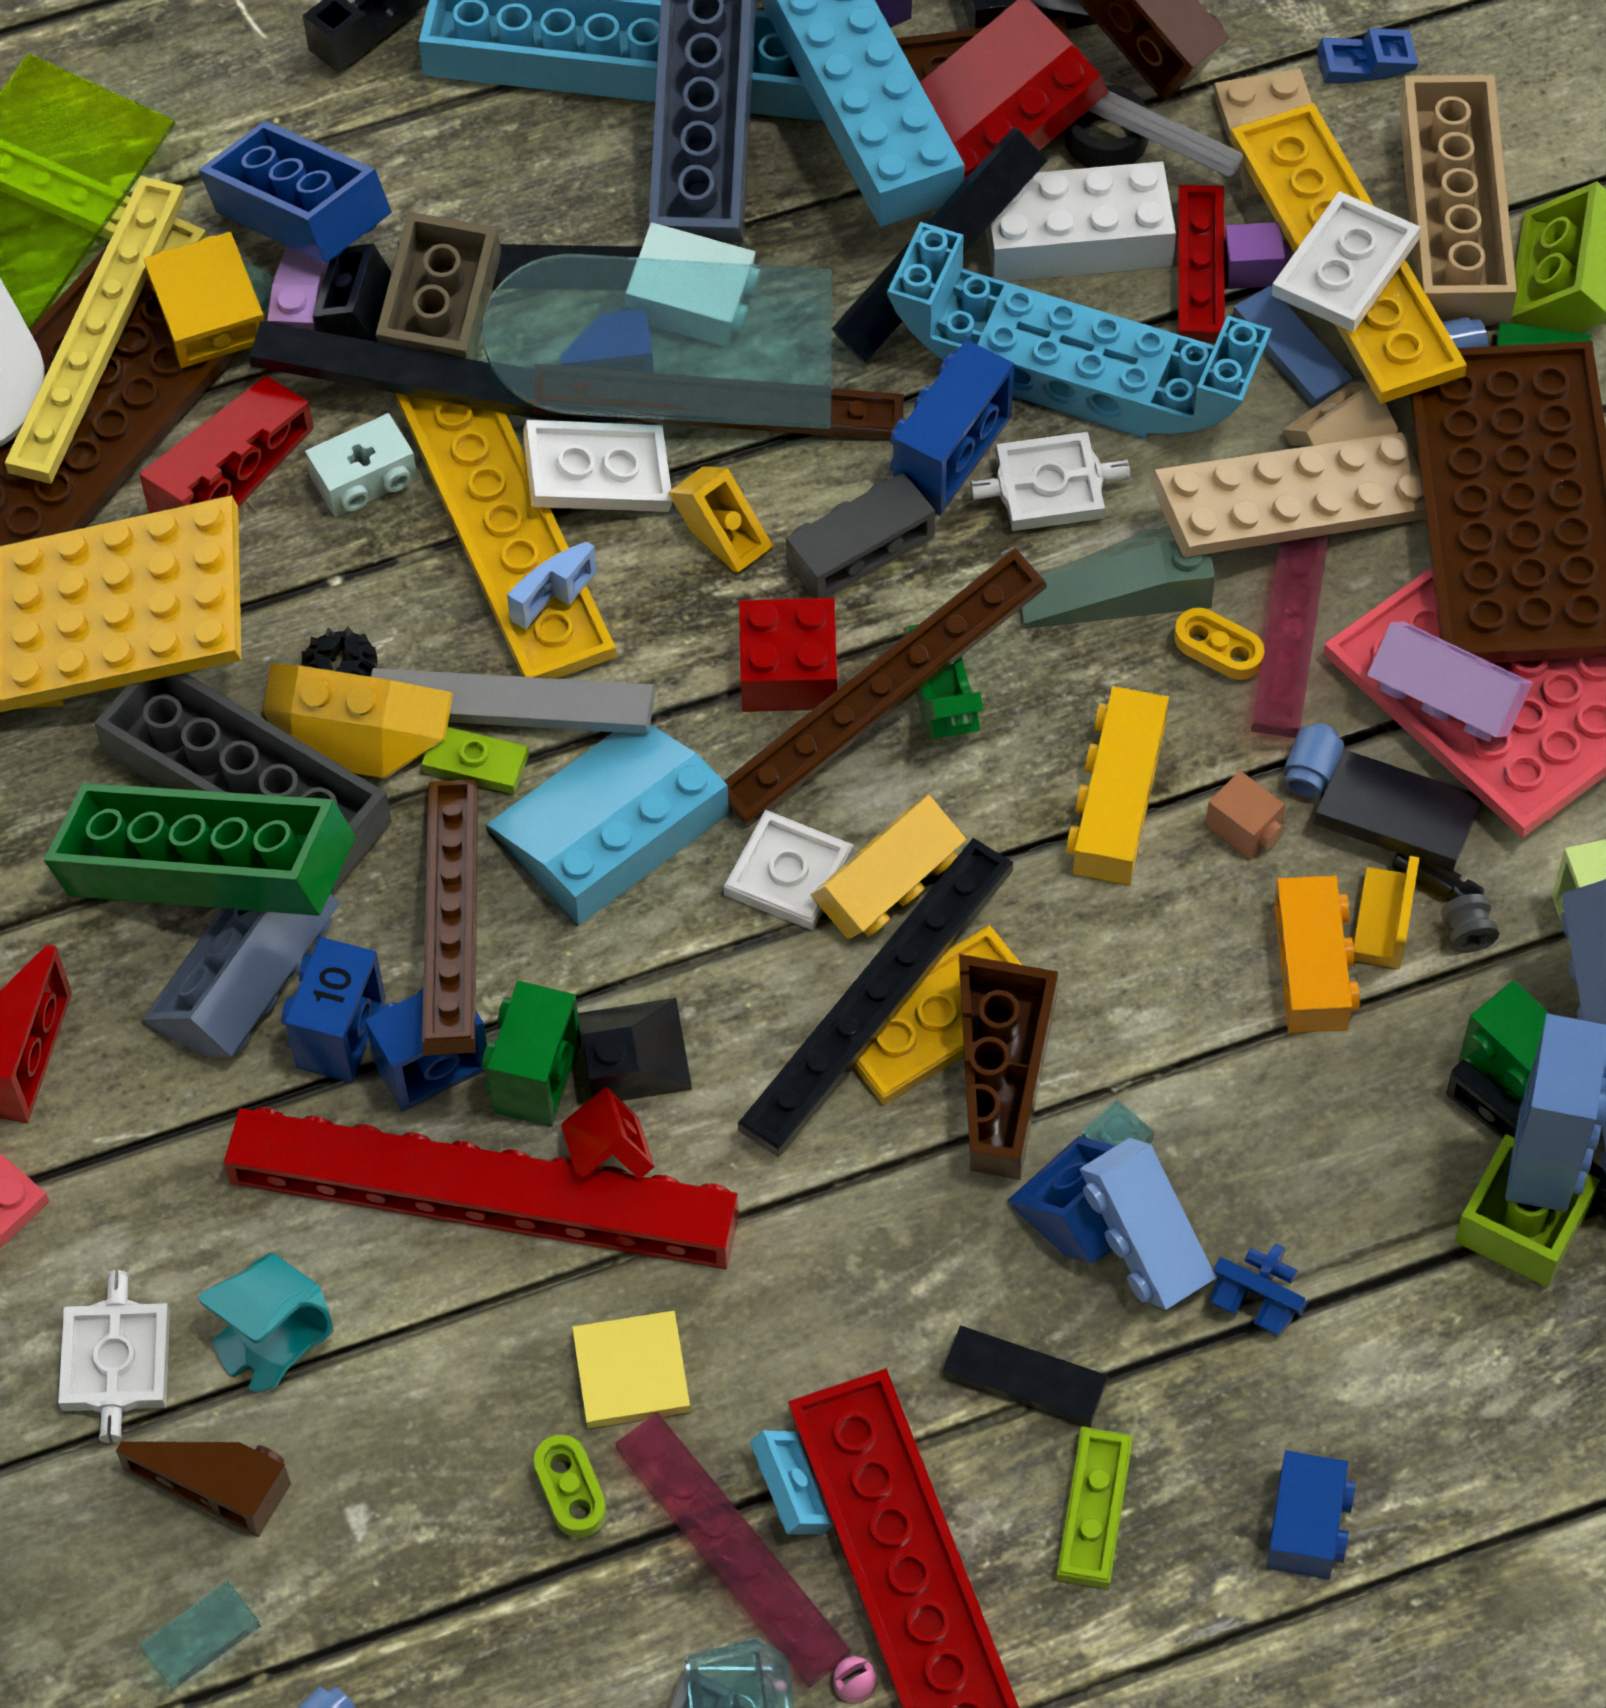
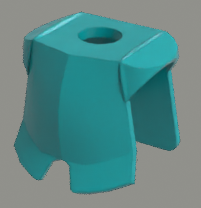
M268 1253L253 1261L250 1267L210 1287L199 1295V1302L204 1307L229 1324L212 1340L222 1365L228 1374L234 1377L247 1367H252L254 1375L249 1385L251 1391L267 1392L276 1388L286 1371L311 1347L321 1344L333 1333L331 1316L320 1286L275 1253Z

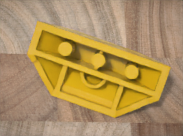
M270 663L262 711L269 723L354 774L386 779L416 760L430 748H434L445 741L453 692L376 677L299 665Z

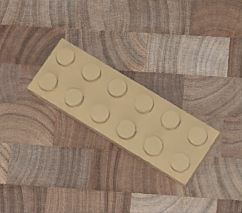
M1402 432L1155 469L1149 480L1183 558L1425 519L1419 467Z

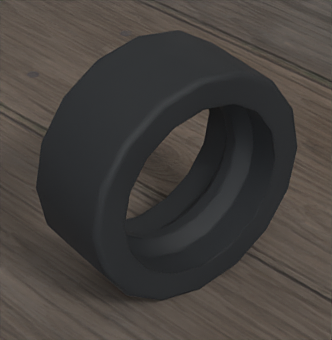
M1106 85L1108 91L1147 108L1142 98L1130 89L1117 85ZM1089 111L1085 112L1065 129L1066 148L1072 158L1087 168L1134 164L1143 156L1149 140L1134 132L1116 141H1102L1092 138L1081 129V124L1087 119L1098 116Z

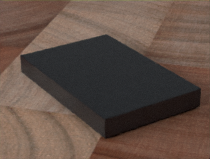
M1344 749L1317 808L1313 824L1408 857H1419L1420 861L1453 872L1482 801L1472 792Z

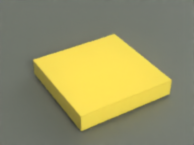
M675 1310L572 1326L587 1429L691 1413Z

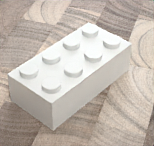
M1164 162L1037 172L986 229L992 277L1007 282L1173 267L1176 230Z

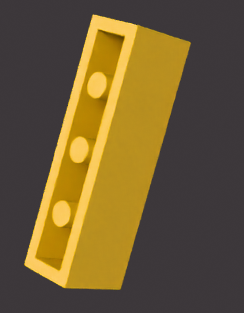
M1112 686L1108 704L1099 703L1094 731L1102 732L1099 745L1093 743L1089 745L1085 772L1092 773L1090 785H1080L1075 813L1083 814L1080 827L1071 825L1066 847V854L1074 856L1073 875L1131 885L1166 727L1169 696Z

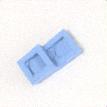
M588 542L573 546L543 562L525 576L507 594L510 620L526 630L553 597L570 605L597 573L595 547Z

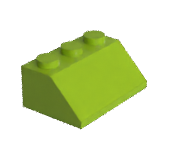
M1597 181L1524 211L1515 268L1517 294L1511 318L1513 324L1580 333L1606 323V189Z

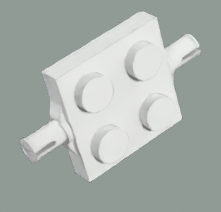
M1088 432L996 444V459L999 468L998 477L970 481V489L973 501L1000 496L1001 501L1007 507L1012 531L1104 519L1105 505L1101 492L1103 482L1130 479V467L1127 459L1100 464L1099 459L1092 451Z
M118 1270V1277L115 1271L107 1273L106 1301H101L91 1306L64 1307L58 1403L61 1411L93 1410L101 1413L99 1440L110 1443V1435L114 1443L122 1440V1412L142 1408H166L169 1306L167 1303L140 1304L127 1300L130 1274Z

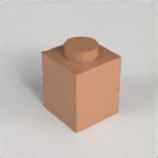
M1240 770L1208 801L1205 826L1251 860L1262 848L1266 850L1272 848L1282 836L1285 829L1282 825L1285 804Z

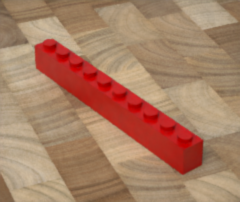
M259 1107L255 1110L239 1108L224 1160L230 1184L721 1269H727L739 1217L738 1193L730 1192L729 1189L719 1184L706 1183L701 1186L683 1184L667 1175H654L651 1178L642 1177L639 1180L635 1175H631L626 1170L614 1166L595 1169L582 1179L574 1172L572 1161L567 1158H554L548 1161L531 1158L528 1154L514 1149L496 1152L480 1149L477 1145L467 1141H455L452 1144L431 1141L427 1136L414 1132H407L403 1135L384 1133L378 1128L367 1124H356L353 1127L337 1125L320 1116L311 1115L306 1116L304 1119L284 1116L281 1112L267 1107Z

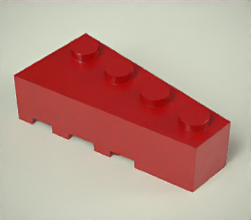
M264 376L139 473L149 514L231 495L239 508L314 429L309 402L270 377Z

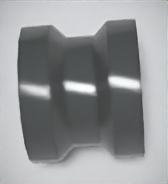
M1482 894L1463 895L1449 901L1441 909L1443 922L1452 931L1449 935V941L1454 951L1459 953L1479 951L1492 945L1499 938L1500 933L1497 924L1489 918L1491 905L1487 896Z

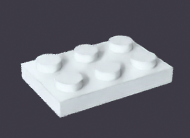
M1339 191L1273 282L1272 296L1354 332L1419 240L1421 227Z
M526 420L523 437L532 507L669 512L673 501L668 494L671 490L663 425Z

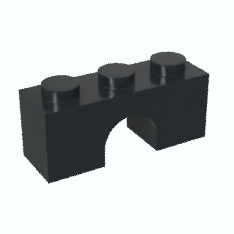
M322 0L302 15L308 50L339 73L425 6L429 0H355L352 3L348 0Z

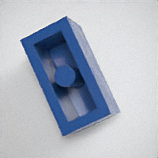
M1285 1450L1266 1568L1330 1579L1334 1561L1344 1563L1349 1531L1339 1530L1341 1512L1351 1513L1356 1482L1346 1480L1349 1461Z

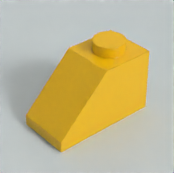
M702 466L668 492L689 530L733 572L739 573L773 547L728 468Z

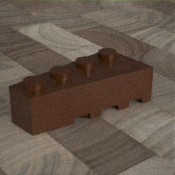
M959 954L970 1171L1020 1180L1058 995V971Z

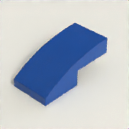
M1368 28L1363 40L1322 37L1316 48L1324 83H1357L1385 79L1414 71L1418 66L1410 30Z

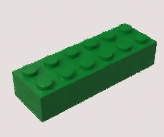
M82 783L43 861L69 896L320 916L356 835L333 799Z

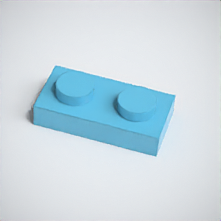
M761 1431L750 1440V1444L758 1461L759 1470L765 1478L777 1508L778 1518L782 1522L786 1533L823 1535L833 1527L798 1432Z

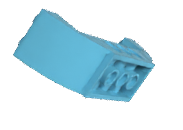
M923 222L919 223L887 291V295L896 313L910 332L942 360L949 353L955 354L967 339L1014 362L1013 397L1144 438L1147 437L1148 433L1177 434L1194 432L1214 426L1229 417L1242 404L1272 332L1271 328L1227 315L1214 346L963 269L964 235Z

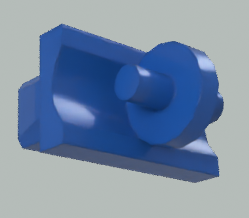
M1277 1243L1273 1245L1268 1255L1253 1248L1249 1249L1244 1261L1261 1269L1259 1275L1223 1257H1219L1213 1270L1218 1278L1215 1282L1210 1302L1231 1314L1237 1315L1248 1291L1264 1298L1265 1300L1254 1324L1278 1337L1282 1335L1291 1323L1295 1314L1302 1317L1308 1304L1305 1301V1297L1272 1282L1274 1276L1291 1284L1298 1271L1281 1262L1286 1248Z

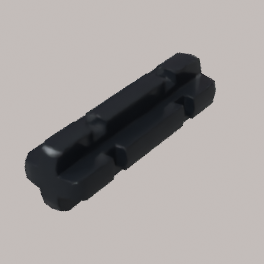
M1396 853L1392 863L1393 869L1397 872L1406 873L1409 857ZM1419 860L1416 883L1447 901L1451 898L1455 899L1468 894L1484 895L1485 891L1482 886L1470 879H1467L1465 882L1460 880L1462 875L1456 871L1452 872Z

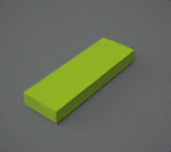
M1081 1427L1056 1581L1109 1590L1133 1435Z

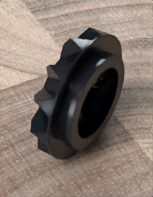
M348 626L344 631L336 632L328 627L325 635L319 638L311 637L306 651H302L301 666L333 671L331 659L329 658H336L338 652L345 650L348 661H342L340 666L336 668V671L371 677L373 668H377L378 659L376 649L369 642L365 633L362 635L356 634Z

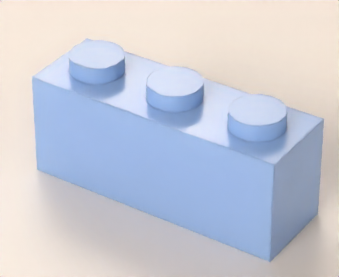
M1128 1138L1079 1169L1087 1184L1083 1187L1084 1195L1090 1206L1097 1213L1102 1214L1109 1228L1105 1231L1107 1242L1118 1257L1124 1258L1131 1272L1127 1276L1128 1284L1141 1302H1148L1167 1310L1216 1279L1215 1273L1151 1144Z

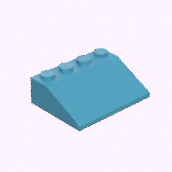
M650 724L649 734L612 732L495 817L486 826L487 830L579 926L729 815L728 785L696 752Z

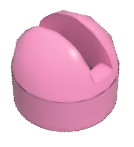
M852 1656L843 1659L837 1665L833 1674V1686L838 1697L847 1703L859 1704L865 1702L873 1695L876 1689V1672L866 1659ZM858 1669L865 1671L854 1677L846 1685L841 1680Z

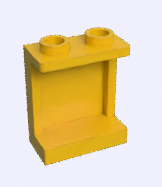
M231 231L217 236H208L201 241L178 248L162 250L155 255L143 258L152 291L155 292L165 318L181 369L253 347L259 323L265 320Z

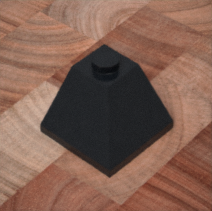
M676 998L578 1013L591 1098L605 1086L621 1101L692 1090Z

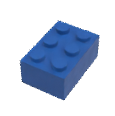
M967 339L955 354L949 353L940 366L938 378L931 387L928 385L923 387L916 399L913 412L907 420L902 418L897 422L890 437V443L893 444V458L890 463L893 477L904 472L934 508L935 513L939 515L944 512L1012 417L1014 362Z

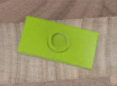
M448 727L445 741L426 751L421 764L422 771L425 774L451 780L477 779V784L480 787L515 795L529 756V750L526 745Z

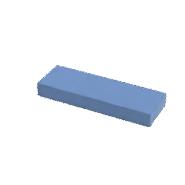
M1271 285L1234 305L1233 316L1235 318L1272 329L1264 352L1313 407L1352 382V376L1285 301L1272 296Z

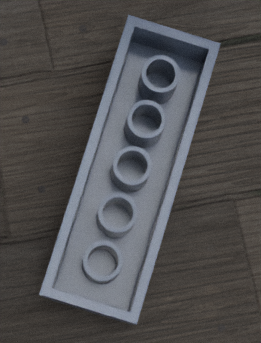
M661 0L649 226L653 222L720 242H744L756 0Z

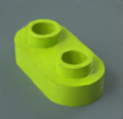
M554 1435L546 1438L535 1451L534 1467L558 1528L568 1536L575 1538L591 1536L603 1526L606 1520L607 1509L605 1497L585 1449L577 1439L568 1435ZM559 1461H565L571 1465L569 1470L564 1473H557L552 1470V1467ZM577 1507H585L590 1511L588 1516L583 1519L572 1517L571 1512Z

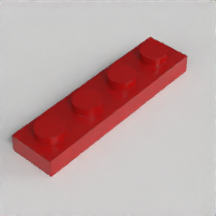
M1179 185L1178 335L1201 342L1216 343L1225 322L1224 186Z

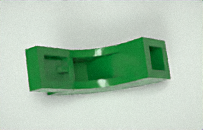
M919 624L904 627V636ZM961 656L916 692L925 727L932 739L981 731L978 712L984 711L981 692L972 691Z

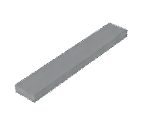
M373 668L371 677L453 692L449 722L649 734L656 695L653 684L379 668Z

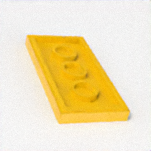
M990 924L946 952L853 1066L883 1106L964 1056L959 954L1022 965Z

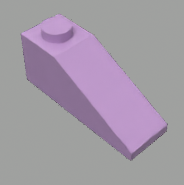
M286 246L272 284L267 322L322 332L312 315L329 261L325 264Z

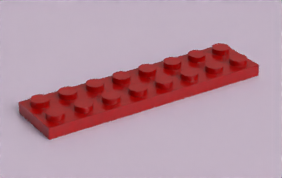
M887 1368L788 1401L789 1413L831 1518L834 1532L900 1707L1019 1708Z

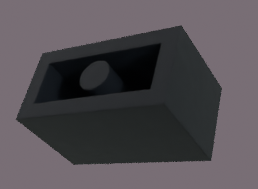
M374 243L348 246L340 256L329 261L312 315L322 332L378 342L376 332L392 272Z

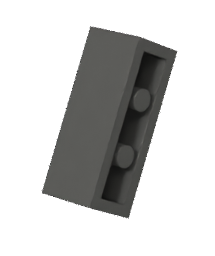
M902 472L890 480L884 479L877 482L868 492L850 502L844 501L838 504L829 514L819 520L797 527L786 538L787 565L813 598H828L935 537V510L906 474Z

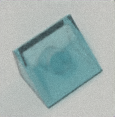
M758 1637L689 1655L684 1660L690 1708H795L789 1657Z

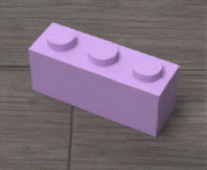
M1404 621L1390 623L1367 676L1380 681L1378 686L1380 691L1404 700L1406 695H1409L1423 702L1420 709L1427 714L1442 720H1448L1449 715L1466 723L1464 730L1467 733L1486 741H1491L1492 736L1496 738L1509 736L1533 684L1531 681Z

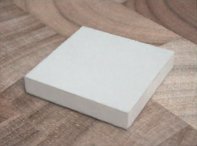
M765 810L723 887L724 896L813 931L823 910L810 894L852 858L854 845Z

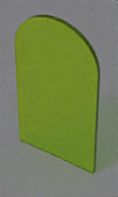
M27 53L0 91V278L30 330L50 308L176 124L174 119Z

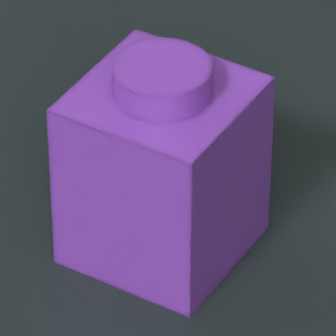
M1279 223L1226 225L1224 235V268L1227 289L1272 286L1292 257L1288 241L1282 240Z

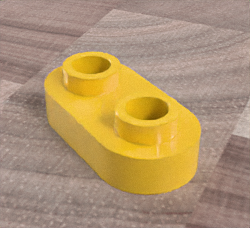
M1191 608L1184 611L1178 617L1175 625L1174 640L1178 649L1185 655L1235 680L1252 678L1261 670L1265 648L1262 640L1255 633L1206 608ZM1194 635H1201L1205 639L1202 641H1197L1191 637ZM1243 657L1247 661L1239 662L1233 660L1232 658Z

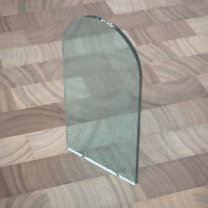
M561 254L540 258L512 272L496 288L487 304L480 330L483 334L484 351L493 372L506 388L516 396L544 410L571 415L821 429H830L831 391L833 390V385L831 384L832 313L834 311L832 306V269Z

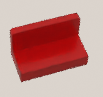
M607 1086L561 1124L574 1172L582 1179L612 1155L639 1180L655 1167L639 1117Z

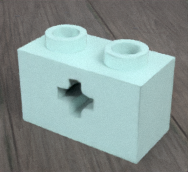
M389 413L305 451L310 478L334 517L348 511L359 510L369 501L389 492L400 491L409 483L418 479L414 453Z

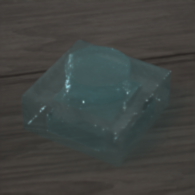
M1118 1099L1082 1131V1137L1115 1146L1128 1138L1151 1143L1154 1136V1131Z

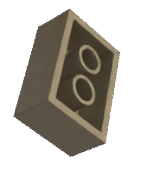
M408 211L376 332L377 341L389 345L474 360L501 256L497 228Z

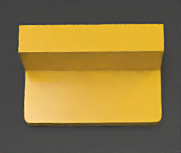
M1409 856L1406 873L1372 867L1366 868L1354 939V962L1400 969L1406 945L1419 857Z

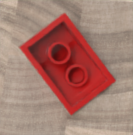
M46 944L0 990V1118L28 1124L72 995L58 949L53 945Z

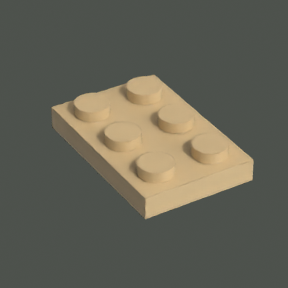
M1301 68L1216 82L1214 84L1216 104L1230 148L1233 149L1235 148L1230 141L1231 128L1312 103ZM1242 162L1238 173L1246 197L1261 195Z

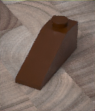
M121 1441L116 1449L123 1470L257 1537L262 1533L291 1485L286 1466L283 1464V1458L273 1450L258 1445L254 1450L240 1442Z

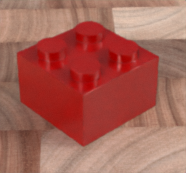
M835 598L739 600L742 712L813 710L837 691Z

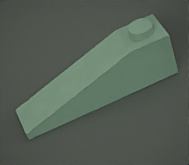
M1170 527L1145 531L1041 574L1040 576L1046 582L1047 588L1021 608L1024 629L1180 612L1191 608H1211L1215 582L1211 554L1183 558Z

